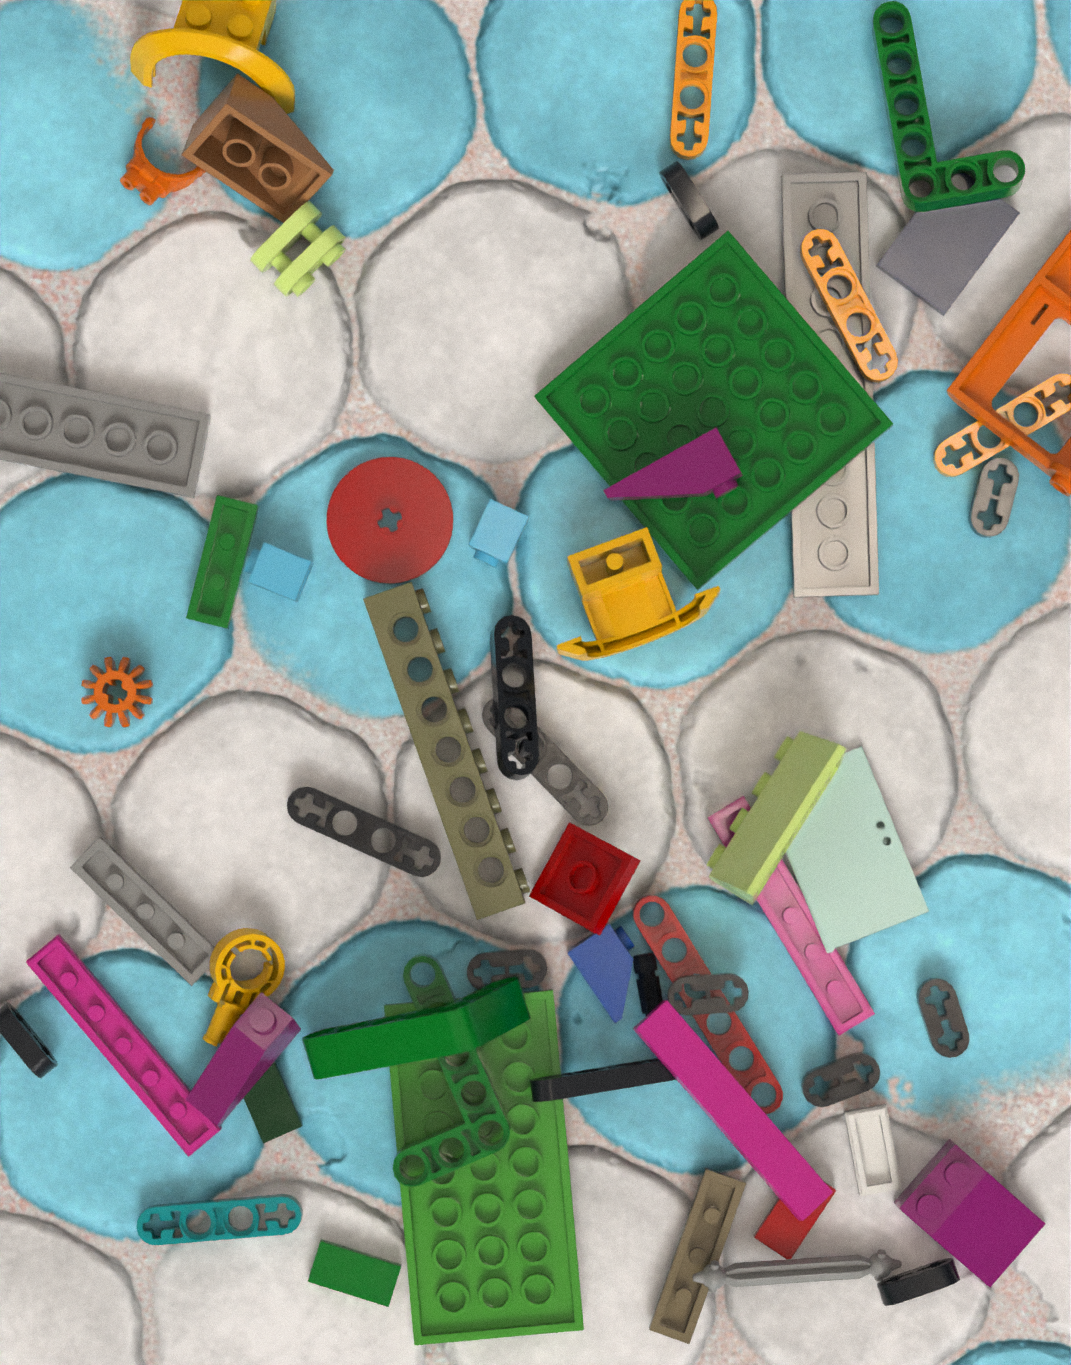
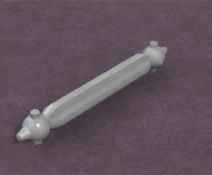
M883 1249L878 1250L869 1259L861 1255L742 1262L734 1263L726 1268L719 1265L718 1261L713 1260L702 1271L693 1274L692 1280L704 1284L712 1293L716 1292L725 1283L733 1287L860 1279L868 1274L874 1276L876 1281H882L891 1271L900 1268L902 1263L900 1260L890 1258Z

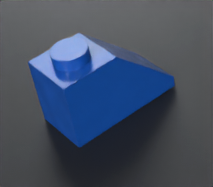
M608 922L600 936L591 933L569 948L567 953L613 1022L617 1023L623 1016L633 958L629 950L635 947V945L621 925L614 930Z

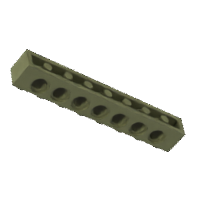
M409 582L364 598L366 609L476 919L480 920L525 904L523 894L531 891L523 869L514 870L509 854L516 852L509 829L500 830L495 814L502 812L494 788L486 790L480 774L488 772L480 748L471 750L466 734L474 731L466 708L457 710L452 694L460 691L452 669L443 670L438 654L445 652L438 629L429 630L424 614L431 612L423 588L415 591L413 583ZM402 618H411L418 625L417 636L409 642L398 640L394 633L396 623ZM416 658H426L432 664L433 670L430 678L423 682L412 680L408 673L410 663ZM432 697L441 698L447 707L445 717L438 722L428 721L422 712L423 704ZM445 737L455 738L461 746V753L453 762H445L437 755V744ZM459 777L469 778L475 785V794L467 802L457 801L451 794V785ZM480 817L488 823L489 835L485 840L474 842L466 836L465 825L469 819ZM489 857L498 859L504 868L502 877L493 882L484 880L479 873L481 861Z

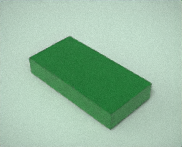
M321 1239L308 1282L389 1307L402 1264Z

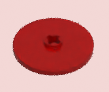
M381 457L356 466L338 483L328 504L327 531L335 553L351 571L373 582L384 584L403 583L425 574L442 558L452 536L453 510L444 486L427 468L405 458ZM385 509H390L393 514L400 512L402 519L397 521L398 529L394 532H390L388 527H379L378 522L383 519L382 512Z

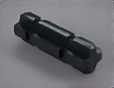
M643 953L633 957L634 971L639 976L636 982L642 1014L646 1016L663 1001L659 976L655 975V971L658 969L656 957L653 953Z

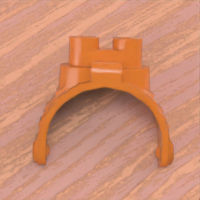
M153 117L146 118L142 123V128L138 132L134 144L133 157L126 165L127 172L120 179L121 184L130 191L134 188L140 192L141 200L147 205H152L158 198H165L170 192L187 188L206 172L197 166L192 171L184 174L165 173L148 161L142 149V139L152 129L156 121Z

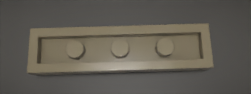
M705 1167L650 1322V1331L690 1344L709 1289L704 1284L693 1281L692 1275L702 1271L713 1260L719 1262L746 1186L745 1181Z

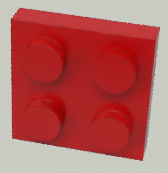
M569 822L529 897L600 936L636 871L640 860Z

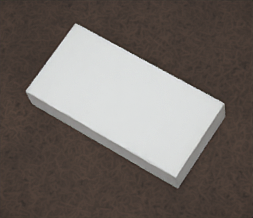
M881 1104L844 1111L859 1196L902 1189L887 1105Z

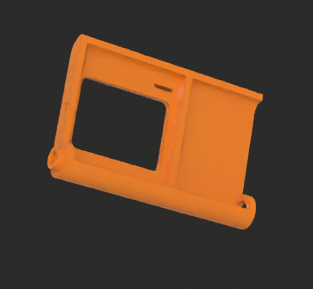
M1071 230L946 392L959 407L1050 476L1049 483L1066 496L1071 495V436L1058 453L1051 454L996 412L992 407V400L1055 319H1063L1071 325Z

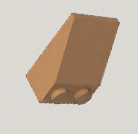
M238 73L192 125L182 152L183 157L283 223L310 200L332 176L334 171L275 99Z

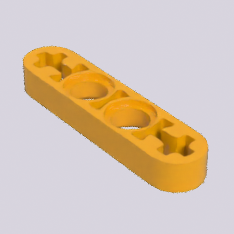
M684 0L681 3L678 15L670 147L676 156L685 160H693L701 156L708 142L717 24V7L713 0ZM694 4H701L703 12L710 14V17H703L700 34L709 33V39L699 35L683 36L684 31L692 34L693 17L686 15V11H693ZM690 45H699L706 51L707 60L699 67L689 66L683 59V51ZM691 86L700 89L704 95L702 105L696 109H689L683 106L680 101V93L683 89ZM677 115L687 118L703 116V123L697 120L694 121L693 134L694 137L701 138V143H694L692 150H685L684 143L677 141V136H684L686 130V120L678 121Z
M813 230L805 236L801 243L800 255L859 372L870 382L879 383L886 381L894 374L897 368L898 358L838 239L828 230ZM813 239H818L821 244L828 242L831 247L826 252L828 261L832 265L836 260H839L841 264L840 267L830 269L822 277L817 272V270H822L825 267L819 255L811 257L808 252L813 247ZM837 275L847 278L851 285L850 294L842 299L832 297L827 290V282L830 278ZM855 313H862L867 316L871 324L869 332L861 337L852 335L846 326L849 316ZM875 335L881 341L872 345L876 354L879 357L886 355L889 359L884 365L886 372L880 374L878 369L869 370L867 364L872 359L867 347L861 353H859L856 345L867 343Z
M1058 374L1052 376L995 411L1028 436L1071 410V393L1067 396L1070 403L1065 405L1062 400H1058L1047 407L1052 412V415L1048 417L1046 416L1044 405L1034 396L1035 393L1040 392L1042 400L1056 391L1053 384L1057 382L1061 387L1069 385L1071 388V375ZM1028 403L1035 408L1037 419L1033 425L1024 427L1015 421L1014 410L1018 404ZM976 421L941 442L933 453V464L940 474L946 477H956L1010 445L1000 438V442L996 447L986 448L982 446L978 441L977 432L983 424ZM967 434L971 447L980 457L973 459L971 451L959 459L960 468L956 469L953 464L945 466L942 462V459L947 455L944 448L949 446L952 451L962 448L967 443L961 437Z

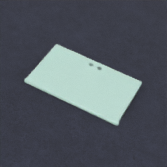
M862 746L846 752L840 767L786 851L826 953H831L838 947L929 912Z

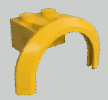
M182 0L174 28L156 30L141 36L134 43L131 50V72L143 86L152 88L153 77L156 76V63L160 60L174 55H198L219 60L248 75L258 84L261 90L275 99L286 114L294 112L295 88L290 77L277 63L259 51L261 44L266 45L276 12V0Z
M648 527L567 556V565L596 641L583 642L581 636L556 645L558 654L581 661H588L615 655L658 640L694 623L706 615L718 597L720 587L716 586L694 594V599L688 605L676 611L664 580L662 564Z

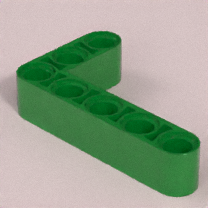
M888 1L881 4L873 15L872 36L903 203L912 211L927 212L1014 195L1023 183L1025 164L1023 159L1013 151L1002 150L937 162L911 15L909 10L899 2ZM895 18L902 23L903 28L896 33H888L881 28L880 24L885 19ZM901 58L909 63L910 69L903 74H895L888 69L887 65L891 60ZM902 99H909L917 105L918 109L913 114L903 115L895 109V104ZM917 140L924 145L925 151L918 156H910L903 151L902 145L906 141ZM999 166H1009L1015 171L1017 177L1010 182H1001L994 176L993 171ZM966 173L973 178L975 184L967 190H960L952 184L951 179L956 174ZM915 181H925L930 184L933 191L926 197H917L910 192L909 186Z
M419 954L408 961L404 968L403 978L416 1011L428 1009L434 1002H444L449 1005L457 1001L444 970L435 957L429 954ZM425 962L433 967L435 979L432 983L423 986L413 981L411 969L415 964ZM477 1048L469 1051V1057L463 1063H452L446 1056L437 1058L464 1120L405 1145L398 1151L392 1169L397 1181L404 1186H420L498 1152L508 1143L510 1137L509 1120ZM469 1081H479L486 1088V1096L482 1101L472 1103L463 1097L462 1087ZM494 1120L500 1123L503 1128V1135L499 1140L488 1142L482 1139L479 1134V1127L485 1121ZM453 1137L460 1140L464 1146L463 1154L456 1159H449L443 1156L439 1146L444 1139ZM411 1154L419 1156L424 1162L425 1169L417 1176H409L404 1173L400 1163L405 1156Z
M510 977L490 983L449 1005L322 1029L302 1037V1042L313 1078L317 1080L467 1052L492 1041L530 1020L531 1017L519 977Z

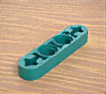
M287 1194L156 1204L149 1206L141 1213L137 1220L136 1228L140 1238L150 1245L285 1235L297 1229L302 1220L303 1209L295 1197ZM279 1203H286L287 1210H294L295 1216L289 1218L288 1225L286 1226L281 1225L279 1218H269L265 1220L267 1228H259L261 1213L257 1204L266 1205L264 1213L277 1211ZM245 1206L252 1212L253 1223L250 1227L241 1230L232 1226L229 1220V1213L234 1207ZM193 1210H203L210 1216L211 1225L206 1232L195 1233L188 1227L187 1216ZM173 1211H181L179 1227L182 1235H175L176 1226L163 1228L160 1236H154L153 1229H146L145 1223L152 1219L154 1213L159 1214L160 1221H173L175 1219Z

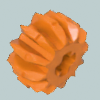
M106 657L104 664L107 672L104 673L100 667L92 665L90 671L98 680L96 682L91 680L82 681L81 685L84 688L94 689V695L84 696L81 698V701L85 705L95 702L98 704L89 714L92 719L99 718L107 711L104 726L112 727L118 713L122 727H129L130 718L128 712L130 711L138 719H143L145 714L137 706L138 702L149 705L153 703V698L141 695V690L153 687L152 680L137 681L145 671L142 665L136 666L128 673L131 664L130 658L123 657L117 671L113 658ZM120 680L122 681L121 688L127 691L126 699L118 698L119 704H114L113 696L107 694L109 685L116 686L115 681Z

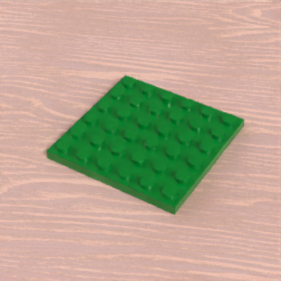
M726 231L534 396L609 486L614 485L712 429H718L743 474L742 477L736 479L739 485L736 489L719 498H716L714 493H711L705 497L622 500L644 528L648 527L650 535L697 590L707 584L894 425L729 231Z

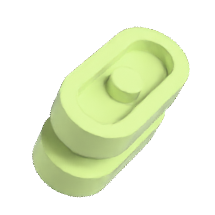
M311 201L306 202L294 212L257 249L250 259L262 273L272 266L281 273L274 282V285L286 297L292 293L297 297L302 295L316 280L312 274L323 263L327 267L331 266L346 250L341 245L346 237L334 225L324 232L315 225L322 213ZM304 236L310 245L292 261L285 253Z

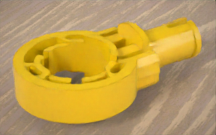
M253 928L234 930L225 935L212 951L209 967L213 983L207 996L217 1003V1007L202 1039L217 1047L218 1043L221 1045L232 1026L240 1018V1015L246 1011L261 992L267 997L270 996L282 981L285 971L283 953L280 947L266 933ZM234 946L239 952H243L246 949L259 950L267 960L263 963L262 972L254 979L238 981L232 978L230 966L236 955L231 949ZM268 948L271 949L272 956H273V964H272V965L269 963V961H271L272 958H271L270 954L266 951Z

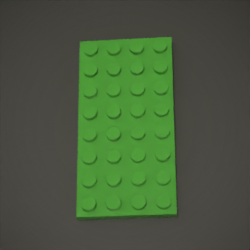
M553 989L523 992L531 1019L477 1048L509 1120L510 1137L506 1146L498 1152L420 1186L408 1187L400 1183L414 1346L584 1330L563 1099L533 1102L530 1086L531 1079L561 1074ZM413 1002L384 1005L385 1017L416 1011ZM434 1002L432 1005H430L429 1008L444 1006L448 1004L444 1002ZM469 1051L446 1057L452 1063H463L469 1057ZM437 1058L389 1066L397 1153L405 1145L464 1120ZM469 1081L462 1087V1095L467 1101L477 1103L485 1098L486 1088L479 1081ZM488 1120L479 1127V1134L485 1141L495 1142L502 1137L503 1128L497 1121ZM453 1137L444 1139L439 1146L443 1156L449 1159H456L464 1152L462 1142ZM413 1154L405 1156L400 1163L403 1172L409 1176H417L425 1169L423 1160Z

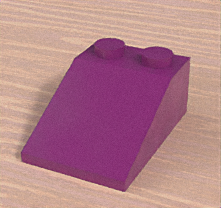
M950 1139L894 1201L904 1214L989 1287L994 1284L1046 1224Z

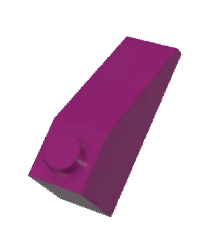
M714 428L603 491L611 501L705 497L711 493H714L715 497L719 498L739 486L736 479L742 477L743 474L718 429Z
M261 992L232 1026L186 1100L219 1127L301 1031V1028L293 1017Z

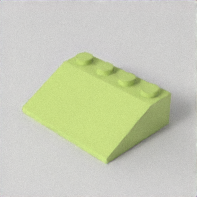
M799 731L794 740L787 736L774 757L780 761L772 776L764 772L752 791V794L758 797L750 811L742 808L731 824L729 830L733 831L735 835L727 847L719 844L709 859L707 866L713 869L709 874V879L753 905L840 767L846 748L840 744Z

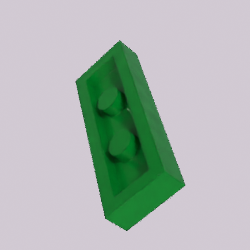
M217 495L186 616L187 619L229 629L259 510L258 505Z

